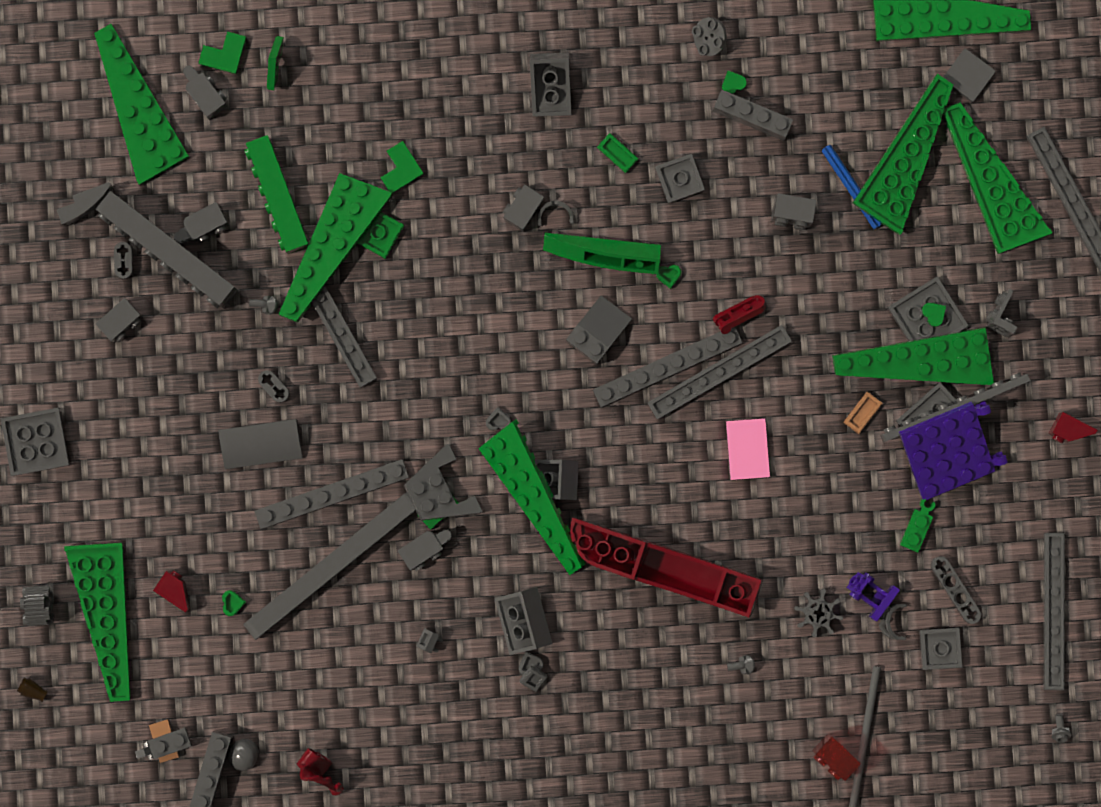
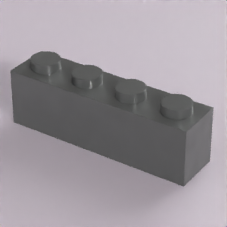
M722 89L713 108L715 113L782 141L785 140L793 122V119Z
M219 731L212 732L190 807H213L234 736Z

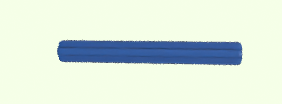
M831 145L826 146L822 149V153L852 198L855 199L861 189ZM861 210L873 229L882 225V223Z

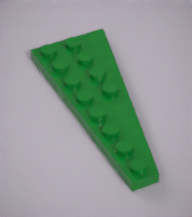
M873 0L876 42L1027 32L1031 30L1030 11L972 0Z
M109 24L94 34L135 177L141 186L189 158V155L113 25Z
M939 74L935 75L852 202V204L898 235H901L911 204L915 198L919 181H921L929 157L931 146L934 143L938 126L942 120L941 117L954 85Z
M961 102L945 108L943 117L997 254L1052 234L1051 229L1045 224L1040 213L1038 214L1030 199L1026 197L1019 187L1020 185L1005 164L1001 162L995 150L986 141L983 133L976 127L973 119Z
M339 173L281 307L279 316L297 323L311 306L312 301L318 293H321L324 285L330 277H333L336 269L345 261L359 242L361 236L372 225L371 223L381 213L388 200L392 198L393 194L391 192Z
M984 327L832 355L835 375L980 385H991L994 383L986 328Z
M516 419L478 449L565 570L571 575L586 563L577 553L576 544L574 545L569 536L570 529L568 525H564L560 517L561 510L556 508L552 500L554 496L542 471L540 472L539 468H537L533 452L530 453L525 443L527 439L525 435L522 436L517 426L519 422Z
M123 543L64 546L86 624L90 631L92 644L97 654L98 664L103 674L110 702L131 700Z

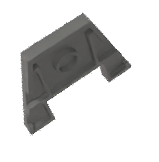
M446 444L404 485L421 521L470 514L475 515L482 512L475 496L456 504L439 470L440 467L456 460L449 444Z

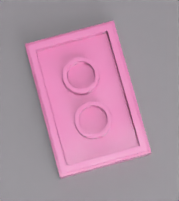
M765 419L726 421L730 480L770 477Z

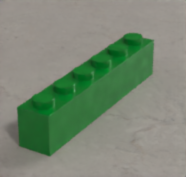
M266 135L247 142L245 153L248 161L252 159L254 167H251L255 178H259L261 185H258L260 194L267 199L268 203H265L268 215L272 214L274 221L271 222L275 233L279 232L281 239L278 242L281 250H285L287 254L307 248L309 245L269 136Z

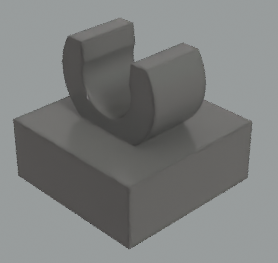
M424 628L417 647L429 653H432V651L438 652L439 650L434 647L436 641L443 642L438 634Z

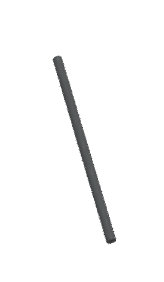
M873 666L849 807H857L881 670V667Z

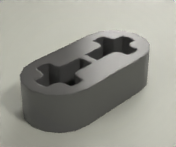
M119 242L114 247L115 274L124 280L129 279L133 275V249L128 243ZM122 246L128 249V252L125 253V259H122V254L118 253ZM123 262H125V267L129 269V272H126L124 276L119 272V269L123 268Z
M266 370L259 374V384L273 400L279 403L287 401L290 395L289 390L274 373ZM264 375L272 376L270 379L274 384L272 387L268 383L263 384ZM275 387L279 390H285L283 393L285 397L283 399L281 397L276 398L277 392L274 390Z

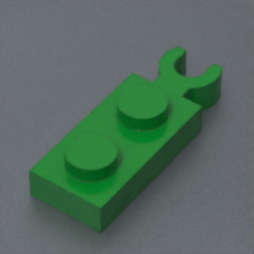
M926 499L920 500V511L914 509L899 544L917 553L933 519V516L928 515L929 511L935 508V502H932L929 508L925 507L924 502Z

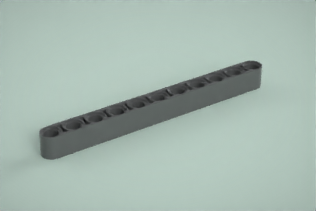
M407 492L245 622L243 626L255 640L261 637L416 510Z

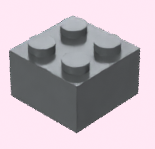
M778 193L774 198L770 222H775V225L780 227H786V224L793 225L794 229L805 230V228H809L813 223L816 200Z

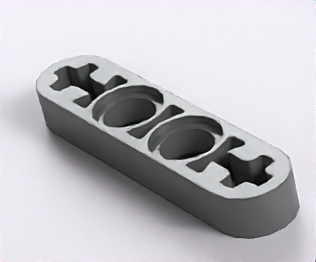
M942 556L933 558L930 567L963 620L969 624L977 623L981 618V612L949 561ZM937 560L945 563L943 565L945 571L950 570V573L943 575L942 578L940 577V574H943L942 570L935 568ZM948 576H952L956 580L953 587H947L945 584V579ZM958 593H964L966 596V601L963 604L956 602V595ZM969 603H971V606H968V608L971 612H976V614L974 615L975 619H968V611L966 609L962 611L961 607H965Z

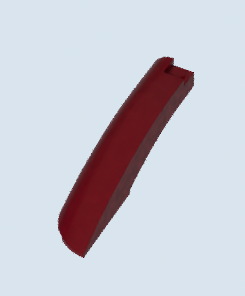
M572 517L570 527L572 542L574 545L576 544L577 553L581 558L592 566L693 598L748 618L751 617L758 600L763 579Z

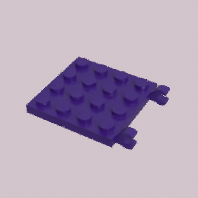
M985 401L975 406L972 402H968L899 431L921 499L928 500L995 472L994 466L1008 463L1002 451L990 456L978 419L979 415L991 413L990 406Z

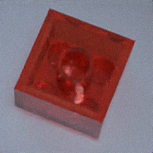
M829 734L812 750L815 754L813 758L823 767L827 765L829 767L827 771L838 781L840 778L846 781L861 765L854 756Z

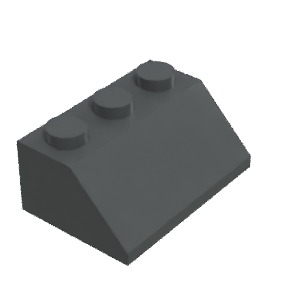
M537 587L494 598L510 655L553 644Z

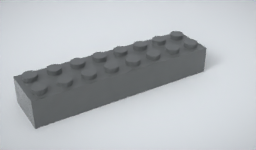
M111 191L96 208L100 213L98 217L110 226L114 223L116 231L125 238L129 235V241L138 248L142 249L145 247L146 250L144 252L155 261L160 259V265L169 272L176 271L177 274L175 276L186 285L190 282L192 284L191 289L200 296L207 295L208 298L206 300L217 309L220 306L225 309L237 294L238 290Z

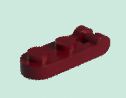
M759 295L752 296L716 314L713 317V322L716 326H719L722 334H727L733 327L764 312L766 309L765 299Z

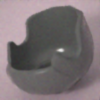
M249 739L236 741L228 753L230 765L240 771L251 769L259 757L257 745Z

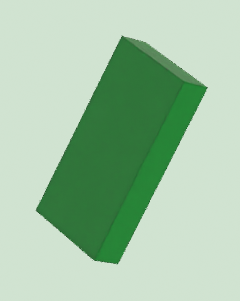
M611 133L597 146V149L625 174L639 159Z

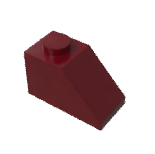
M1061 412L1058 414L1048 434L1053 436L1052 439L1063 444V442L1066 443L1096 434L1098 430Z
M172 570V572L166 571L153 591L185 613L189 612L190 605L186 584L181 579L183 576L175 570Z

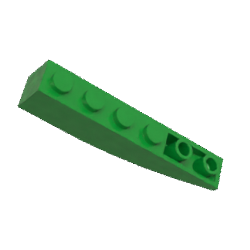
M545 233L543 250L566 259L601 268L658 275L661 245Z

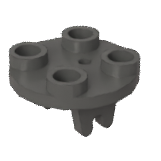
M703 18L692 29L694 43L700 55L714 56L723 51L727 41V34L723 23L717 18Z

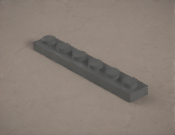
M324 285V289L321 293H318L312 303L361 388L376 380L377 377Z

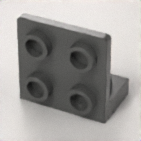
M1012 289L1003 291L1002 294L999 293L994 303L997 305L996 308L990 311L986 318L988 322L986 327L1006 338L1013 335L1017 329V326L1013 325L1014 322L1005 317L1003 319L1000 318L1014 291Z

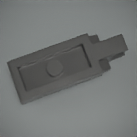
M185 727L148 740V742L143 743L145 748L135 751L137 759L148 756L149 760L157 759L191 747L192 744Z

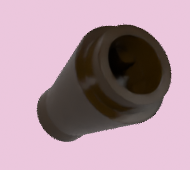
M25 677L17 689L21 696L43 702L48 692L31 678L27 679Z

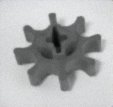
M825 589L820 590V597L816 600L811 599L808 592H804L803 595L808 600L807 606L804 608L794 607L795 611H802L805 615L804 620L798 623L797 627L801 628L806 623L811 624L813 627L812 637L817 636V629L819 627H825L828 634H833L834 632L829 627V622L834 618L843 620V616H836L832 612L833 606L840 603V600L835 599L833 602L827 603L824 599ZM820 607V611L823 612V615L819 616L817 619V615L814 614V610L817 611Z

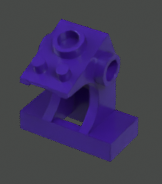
M857 572L850 579L849 585L846 588L851 591L849 595L855 600L859 601L861 599L873 608L868 617L877 622L900 590L891 585L885 592L873 583L875 579L866 572L864 575ZM867 585L877 591L871 600L862 594Z

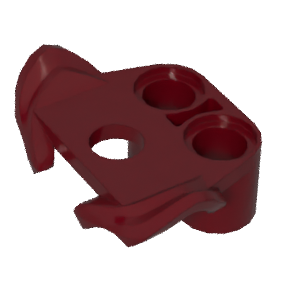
M307 748L296 763L301 769V780L317 782L329 788L332 795L342 794L344 788L341 787V783L338 782L334 785L330 776H324L332 762L322 754Z

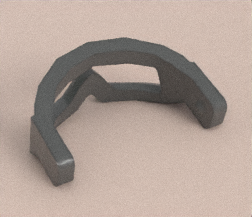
M561 201L546 203L538 214V226H541V216L544 210L554 205L561 206L569 213L570 224H574L573 212L568 205Z
M891 604L879 618L881 621L879 628L884 635L891 639L906 640V637L897 636L893 633L890 626V618L897 608L907 607V604Z

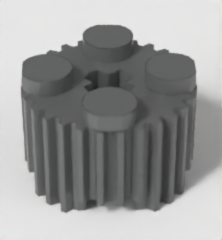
M47 585L23 587V598H20V608L25 610L23 625L53 624V590H50V587Z

